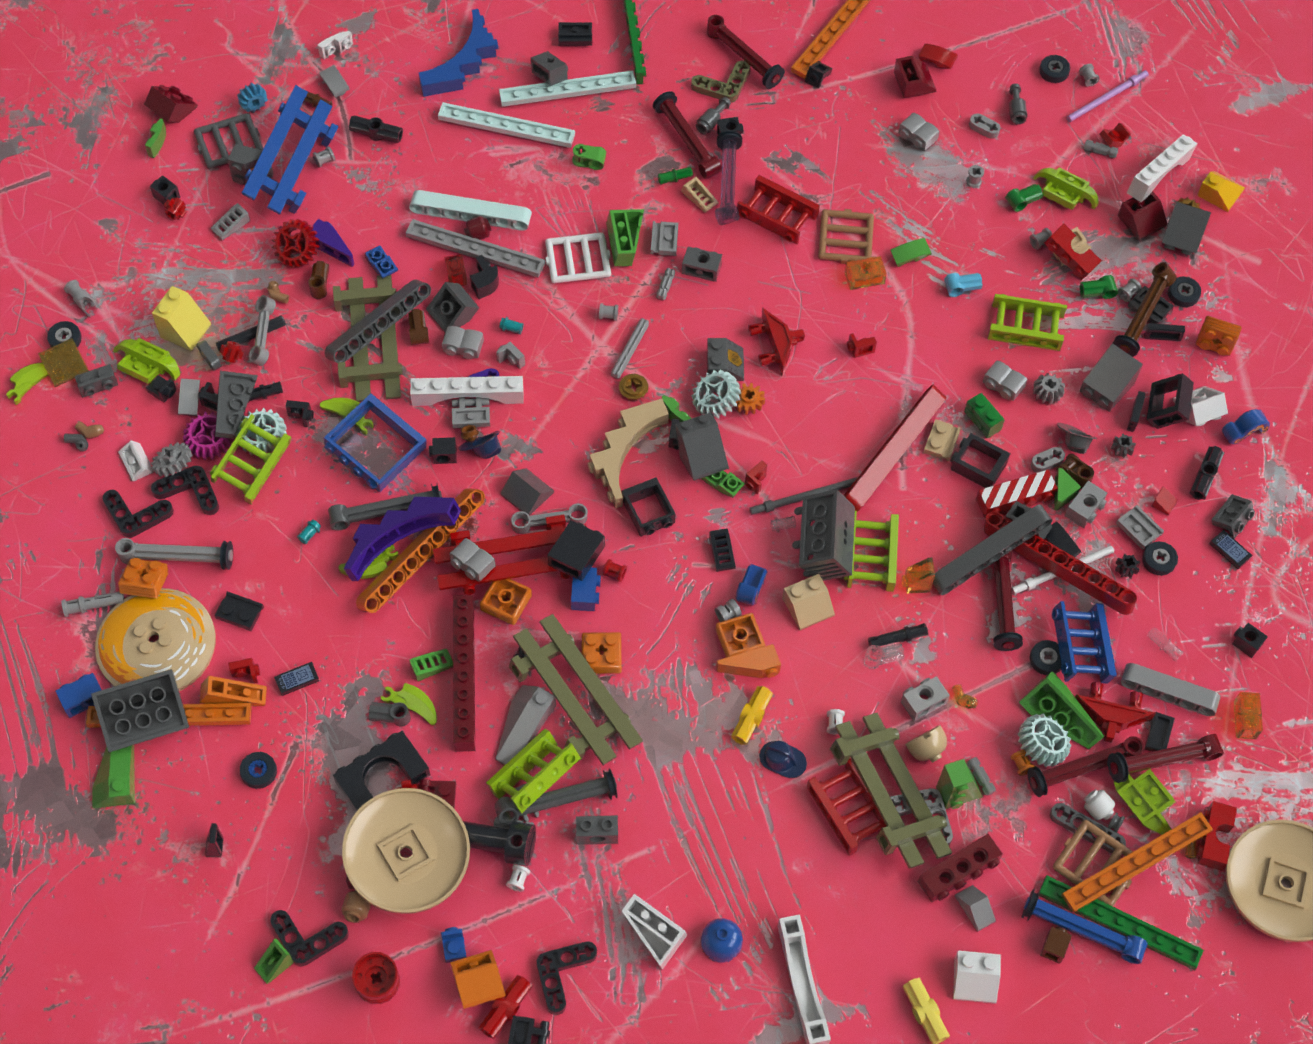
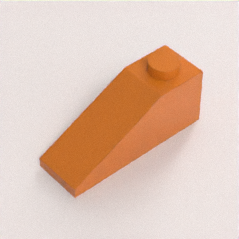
M773 644L717 660L716 664L717 672L756 678H772L780 673L781 662Z
M208 676L201 684L199 703H251L252 706H265L267 686Z

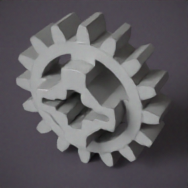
M177 442L174 446L169 444V447L162 448V452H157L158 456L152 458L154 461L151 462L155 473L160 477L162 475L167 477L170 473L173 476L175 472H181L182 467H187L186 463L191 462L190 458L193 455L188 445Z

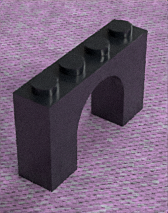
M403 731L393 733L388 737L387 741L382 744H376L368 753L357 756L351 764L340 767L333 775L335 783L355 812L373 798L365 786V778L369 770L378 764L392 763L397 765L406 777L411 780V784H418L420 780L430 776L429 767Z

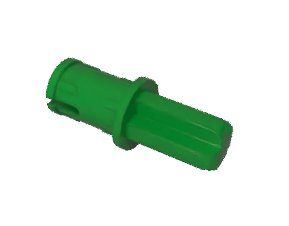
M691 167L679 170L672 169L669 172L659 173L658 181L660 185L674 181L678 182L679 179L693 176V171Z

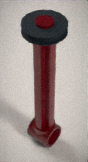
M711 15L708 18L707 35L710 38H719L763 76L762 83L768 89L779 84L785 73L780 65L771 66L727 28L722 16Z
M668 91L659 95L653 103V108L657 113H664L697 160L702 177L707 179L722 171L720 161L716 156H710L676 107L677 96H675V93Z
M1012 551L993 563L1000 633L993 638L994 647L1000 651H1013L1023 645V637L1015 633L1009 569Z
M1210 734L1200 738L1195 743L1125 758L1120 752L1111 753L1108 756L1107 764L1112 779L1116 783L1127 781L1129 773L1198 758H1205L1206 761H1211L1224 755V751L1217 735Z
M1131 736L1123 743L1118 744V746L1045 771H1041L1037 766L1033 767V769L1029 768L1027 772L1029 784L1036 796H1045L1049 786L1107 767L1108 756L1111 753L1120 752L1124 758L1141 754L1144 750V743L1140 738ZM1128 747H1132L1135 752L1130 751Z

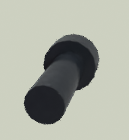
M463 821L468 832L470 848L503 853L506 863L522 866L529 865L536 841L535 825L514 821L509 829Z

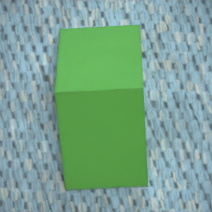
M1058 468L1055 476V483L1058 489L1054 497V510L1061 509L1073 500L1081 488L1062 468Z
M274 939L254 969L268 984L294 962L277 939Z

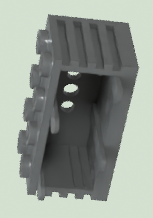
M838 490L803 497L802 507H797L794 510L796 515L802 514L801 538L792 544L794 549L800 548L799 566L802 569L805 568L803 575L809 577L819 574L823 581L852 575L855 506ZM813 555V558L808 560L809 556Z

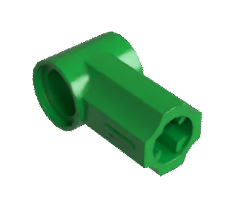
M1039 184L1031 185L1022 190L1015 188L1006 194L1005 199L1015 212H1019L1027 204L1042 199V188Z
M1112 275L1103 276L1099 280L1080 283V295L1083 298L1102 296L1104 299H1111L1118 294Z

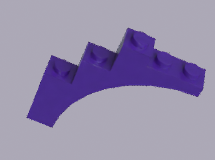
M414 496L407 511L387 510L380 525L360 524L353 537L356 546L344 567L351 581H359L373 560L397 541L427 528L455 525L461 512L454 498Z

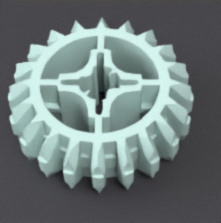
M713 370L712 374L706 372L705 378L700 376L701 381L695 382L697 387L692 388L694 392L691 395L692 402L696 410L702 415L711 413L713 417L715 416L719 419L721 414L726 416L727 411L732 412L731 408L733 406L737 407L736 401L740 400L739 395L741 394L740 384L729 372L719 370V372Z
M264 408L260 412L255 409L254 413L248 411V416L243 415L240 422L241 425L245 418H249L253 414L255 416L253 424L277 438H282L284 433L287 434L283 418L278 413H273L271 409L268 412ZM240 425L235 435L236 437L242 429ZM250 430L243 439L266 453L273 452L275 449L274 444Z
M1035 714L1028 717L1021 724L1017 734L1020 737L1018 742L1022 744L1021 749L1026 751V755L1032 757V761L1036 760L1038 765L1044 764L1045 767L1050 765L1053 767L1062 763L1069 755L1072 745L1069 743L1071 738L1067 736L1068 731L1063 730V725H1059L1057 719L1052 720L1051 715L1046 717L1044 714Z

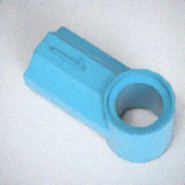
M951 273L944 278L950 297L960 296L965 291L982 289L983 286L982 277L979 273L962 276L958 273Z

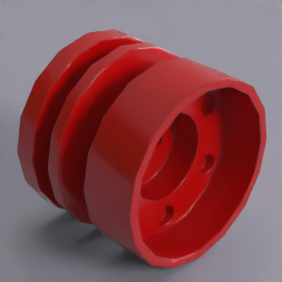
M370 952L363 955L353 968L352 980L358 995L364 1001L371 1004H382L391 1000L396 995L400 986V976L395 962L389 955L382 952ZM380 976L382 982L374 984L373 978H379Z

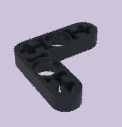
M192 466L175 473L173 476L169 475L159 479L151 486V491L157 499H165L193 488L201 509L206 515H214L219 510L217 498L204 469L200 466ZM195 473H198L201 481L197 482L194 476ZM177 479L184 480L180 486H175L174 481ZM159 487H162V489H163L162 492H159V490H158ZM201 487L208 488L205 494L198 493ZM207 499L210 500L213 507H208L206 503Z
M109 490L103 495V502L122 534L127 538L135 537L167 520L174 512L172 504L168 500H160L132 515L116 490ZM111 497L115 499L117 505H113L110 500ZM165 507L167 511L164 512L161 508ZM118 511H126L123 517H116ZM144 516H152L149 522H142ZM130 525L132 530L127 529V526Z
M278 910L274 912L270 920L293 962L298 966L308 965L346 941L349 936L347 926L342 922H335L304 941L286 911ZM278 917L284 919V923L287 927L285 930H283L280 923H277ZM337 928L339 930H343V935L340 937L338 935H335V930ZM289 933L297 935L294 943H287L285 941V937ZM329 933V935H330V937H331V939H332V941H333L332 943H330V941H329L328 937L326 936V934ZM324 939L326 945L322 949H316L314 947L315 941ZM309 945L311 946V949L314 952V954L312 955L307 947ZM300 951L305 953V959L303 960L297 958Z
M582 942L551 950L538 956L537 969L547 1009L551 1014L559 1015L566 1009V999L559 971L593 962L597 957V948L592 942ZM585 948H589V951H593L591 952L590 957H587L586 954L579 955L580 960L576 959L575 950H578V954L584 953ZM571 953L573 960L569 963H564L561 960L562 954ZM547 958L548 961H552L549 963L550 972L555 971V973L546 974L545 965H540L543 963V959ZM549 978H554L558 982L557 986L553 989H549L545 985ZM556 993L558 1002H562L559 1009L551 1006L553 1004V996H547V994Z

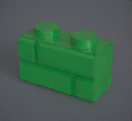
M982 393L967 401L964 412L979 430L983 431L982 433L986 438H990L1002 430L1005 419Z

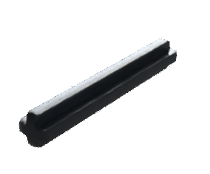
M283 316L269 320L267 333L286 325ZM257 326L216 342L218 351L220 352L221 345L227 344V341L242 344L256 338Z

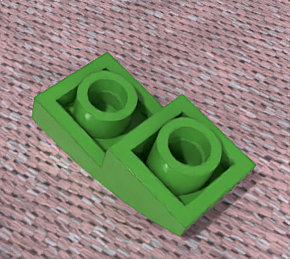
M161 118L151 127L152 137L145 144L148 156L155 158L159 153L166 138V127Z
M925 238L891 249L898 267L912 260H921L932 254Z
M666 395L662 396L671 421L672 419H678L680 423L691 419L687 413L679 411V403L674 398L667 397Z
M724 470L702 478L710 486L732 498L745 485L733 473L727 474Z

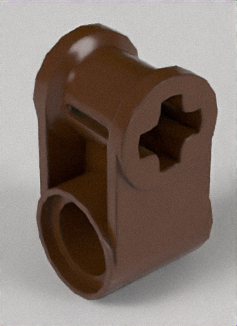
M1068 454L1066 460L1056 467L1057 471L1058 468H1062L1081 486L1080 489L1088 481L1092 482L1094 476L1093 468L1074 454Z

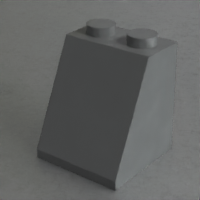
M1175 202L1162 239V243L1165 244L1164 247L1174 250L1175 247L1182 249L1181 253L1187 255L1197 253L1211 212Z
M1112 343L1083 381L1080 392L1085 397L1096 402L1101 408L1110 412L1135 384L1143 364Z
M711 413L675 424L680 459L693 480L729 469L718 424Z

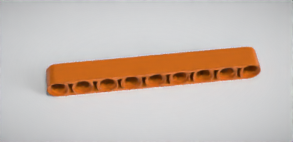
M472 488L463 490L455 498L459 508L461 506V513L455 525L424 529L357 597V608L370 613L378 611L433 555V549L440 548L450 538V533L456 532L484 503V492ZM409 559V560H410V563H409V566L407 567V564H406V563H407V560ZM396 572V575H397V576H396V579L394 580V579H393V575H394V573ZM381 586H383V592H382V593H380V588H381ZM370 600V605L367 607L366 603Z

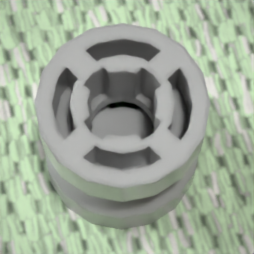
M734 599L727 601L724 606L720 605L715 608V613L720 622L742 615L740 607Z

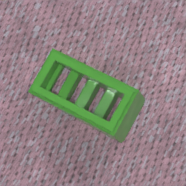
M447 648L409 660L417 681L453 667V661ZM444 656L447 663L443 664L440 657ZM437 659L439 665L435 666L433 660ZM427 662H430V664H431V667H430V668L427 667V665H426ZM420 665L423 666V668H424L423 670H420V668H419Z

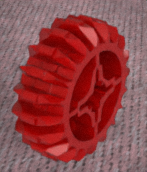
M290 219L289 222H283V227L278 226L279 232H274L276 239H272L275 242L272 248L277 250L274 255L279 256L278 260L283 262L285 266L292 268L296 266L301 268L303 265H309L308 260H314L312 255L318 254L315 248H319L316 242L320 239L315 237L317 232L313 230L314 227L300 219ZM294 230H301L299 233H296L295 235L290 234ZM296 252L301 253L299 256L295 258L291 257V255L295 254Z

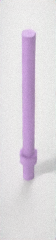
M1144 70L1138 75L1129 77L1128 81L1068 115V122H1072L1127 88L1136 86L1142 79L1149 76L1148 72Z

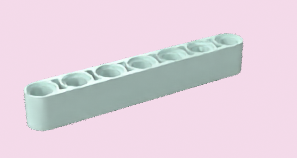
M423 190L413 192L409 209L417 214L465 222L477 216L487 218L490 226L521 231L528 229L532 214L530 209L522 206Z

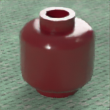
M482 216L468 220L466 222L467 228L464 229L466 236L479 240L489 237L490 231H492L489 221Z

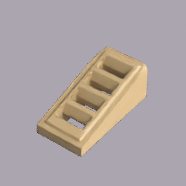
M697 177L683 185L681 192L705 213L719 203ZM707 201H710L711 203H710L709 205L706 206V205L704 204V203H706Z

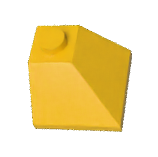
M1211 171L1202 182L1197 196L1228 212L1245 187L1215 171Z

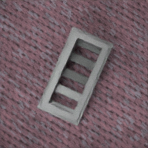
M237 203L211 227V230L223 241L250 221L249 214Z

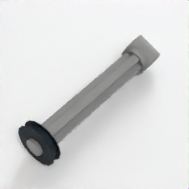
M122 538L115 545V550L120 560L125 564L131 558L220 563L223 570L225 568L229 570L233 562V545L231 541H228V543L223 541L221 547L138 544L129 538Z

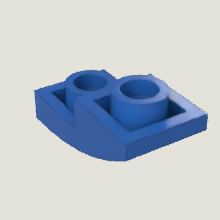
M381 245L365 253L366 259L382 279L398 271V268L390 256L386 255Z

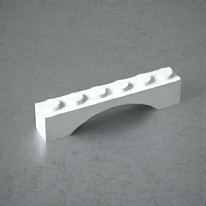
M1183 134L1133 178L1127 194L1142 202L1171 169L1177 165L1183 166L1191 158L1198 143Z
M523 376L411 378L410 395L412 406H431L440 401L459 397H480L496 400L504 404H523Z
M800 914L779 918L777 927L806 1044H829L831 1038L816 992Z

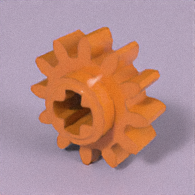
M743 383L742 389L739 388L741 390L740 400L736 401L738 412L745 410V415H747L748 411H751L752 414H755L756 409L761 411L762 405L765 404V392L760 391V386L753 388V383H750L749 387H746V384Z

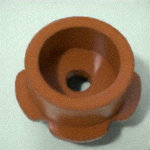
M467 425L461 429V437L466 441L475 440L479 434L474 425Z

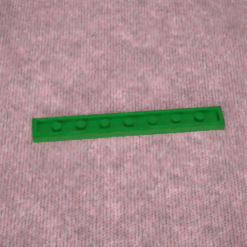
M1046 875L1040 888L1039 896L1071 911L1062 897V893L1072 887ZM1098 899L1074 912L1125 937L1128 935L1141 937L1147 941V948L1193 970L1197 969L1204 951Z

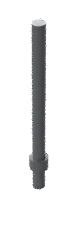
M857 478L775 501H764L763 504L750 507L749 510L751 515L764 511L766 513L774 511V508L802 501L805 496L848 488Z

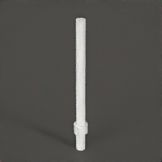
M1112 546L1106 547L1079 560L1085 564L1091 563L1114 553V548ZM1047 572L1035 578L1030 577L1023 580V583L1011 587L1012 594L1015 595L1024 590H1032L1036 588V585L1058 576Z

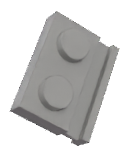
M653 221L651 254L659 253V255L676 256L679 223H656V221Z
M1138 505L1116 522L1142 550L1164 533V530Z

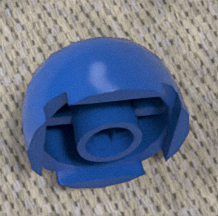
M725 918L715 919L704 928L701 936V947L703 952L712 961L720 963L729 962L741 952L743 944L742 932L732 920Z

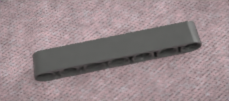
M417 279L410 281L329 344L325 349L326 358L336 363L346 362L428 298L431 293L430 285Z
M1041 504L1034 506L930 577V581L940 595L949 593L1049 526L1052 518Z

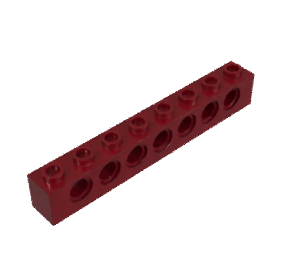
M473 595L453 596V728L455 752L476 751Z

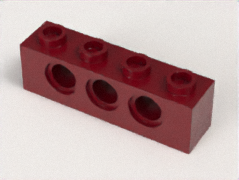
M986 834L921 874L918 883L931 902L937 899L941 901L949 896L951 890H959L967 884V880L979 878L983 874V870L988 867L993 869L999 865L1003 853L990 835ZM974 856L981 857L983 862L975 861ZM958 866L964 867V868L966 869V872H965V873L959 872V871L957 870V867H958ZM940 877H946L949 883L941 882Z

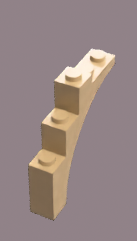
M663 399L620 411V419H618L620 428L605 432V440L603 441L605 450L590 454V462L587 463L590 473H594L596 479L601 478L604 487L607 486L609 502H613L615 509L623 506L619 475L626 455L633 445L645 434L668 423L669 413Z

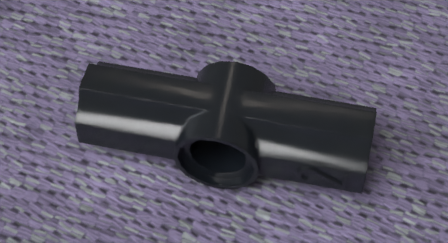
M352 116L350 119V131L369 135L372 140L385 139L398 143L402 139L403 128L383 123L380 118L366 119Z
M1209 446L1196 475L1190 494L1197 500L1206 499L1214 477L1218 472V467L1225 453L1220 447Z

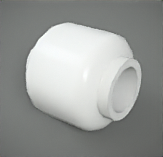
M1095 789L1085 797L1084 808L1095 820H1101L1102 818L1107 820L1114 814L1115 802L1104 790L1097 791Z

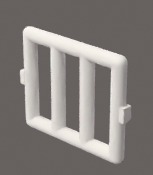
M604 233L548 238L545 240L546 264L549 266L552 283L611 276L610 251L607 250ZM588 241H599L604 271L593 272ZM581 242L586 273L575 274L570 243ZM563 244L568 275L557 276L553 245Z

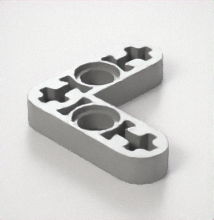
M934 788L920 790L931 814L939 813L946 819L947 826L942 829L944 836H948L946 842L950 845L953 832L940 792ZM903 794L890 797L894 806H897L896 809L900 816L912 814ZM929 795L936 798L934 803L931 800H926Z

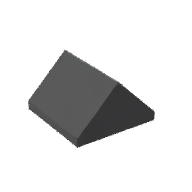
M527 468L513 471L501 491V495L520 511L529 514V516L554 493L552 488Z

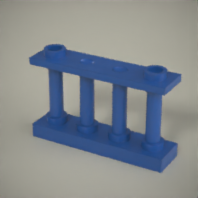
M1060 601L1052 609V619L1055 623L1062 663L1061 672L1064 675V680L1068 682L1077 673H1093L1100 676L1101 683L1108 684L1117 674L1104 604L1096 603L1088 612L1066 611L1064 601ZM1067 619L1088 620L1091 630L1069 629ZM1071 637L1091 638L1094 648L1072 647ZM1074 655L1095 656L1098 666L1075 665Z

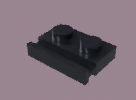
M559 22V46H592V22Z
M1144 286L1134 299L1129 302L1128 307L1137 312L1149 288ZM1160 297L1148 321L1153 324H1159L1173 310L1174 306Z
M227 591L225 599L222 600L215 613V618L252 631L264 606L259 602Z

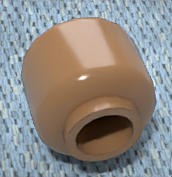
M356 890L351 891L345 896L341 912L347 921L359 923L367 918L371 904L362 898Z

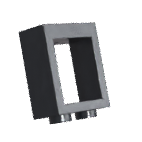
M1183 373L1153 382L1151 384L1147 421L1159 429L1189 420L1194 382ZM1177 390L1175 406L1162 409L1164 394Z
M970 433L967 439L963 438L961 441L959 452H954L950 460L952 462L951 470L985 488L994 486L1007 465L1011 453ZM969 446L998 460L990 474L961 460Z
M657 477L622 490L623 504L640 537L651 535L661 528H669L675 523L676 514ZM655 494L666 515L642 524L632 503Z

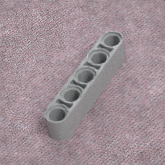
M1134 663L1126 664L1121 679V685L1128 689L1205 716L1216 715L1221 697L1215 691Z

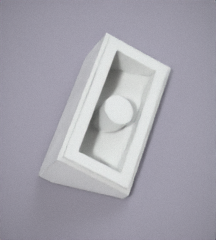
M131 440L118 451L132 481H136L154 472L140 443Z

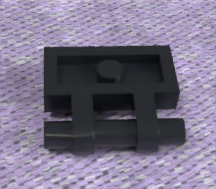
M513 1015L508 1044H531L532 1036L538 1037L537 1044H546L547 1039L550 1037V1022L541 1021L540 1028H535V1019Z

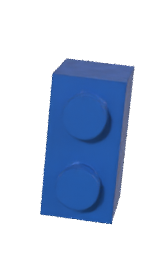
M591 567L583 581L573 577L571 610L595 611V604H599L600 593H596V587H600L601 575H597V568Z
M94 673L81 676L75 682L64 684L60 689L56 690V693L66 714L71 718L87 710L88 706H95L91 693L101 691L102 689Z

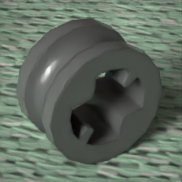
M1115 812L1108 828L1118 832L1125 817H1119L1118 813Z

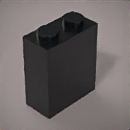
M571 520L548 553V566L583 581L605 547V536L597 530L593 531L584 524Z

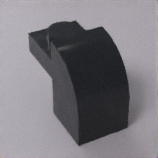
M483 255L476 257V267L479 272L470 276L471 287L478 299L492 294L499 284L497 266L491 267L488 260L485 261Z

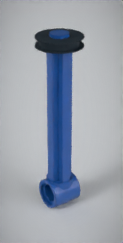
M1033 889L1027 898L1022 918L1024 916L1028 917L1027 921L1031 915L1037 916L1121 953V957L1132 964L1142 963L1148 944L1143 938L1134 935L1125 937L1038 899L1040 891L1034 893Z

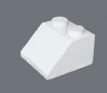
M1203 386L1192 392L1189 420L1186 422L1194 426H1202L1207 421L1218 420L1223 415L1228 414L1225 393Z
M958 950L954 957L953 999L996 1004L1001 976V954Z

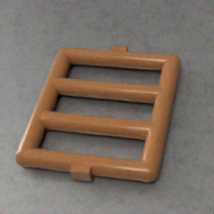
M845 209V211L822 210L819 259L841 261V264H848V262L869 264L872 258L874 215L871 213L852 212V209ZM828 217L867 220L866 227L828 224ZM827 231L866 234V240L863 242L827 238ZM826 245L865 249V256L826 253Z
M1083 820L1071 839L1068 838L1065 842V848L1053 864V869L1077 885L1084 881L1081 879V876L1104 842L1115 850L1102 870L1117 862L1122 854L1127 856L1133 851L1090 821ZM1086 830H1088L1097 838L1073 873L1063 865ZM1131 879L1116 887L1109 898L1103 895L1098 900L1114 906L1123 891L1127 890L1131 885Z

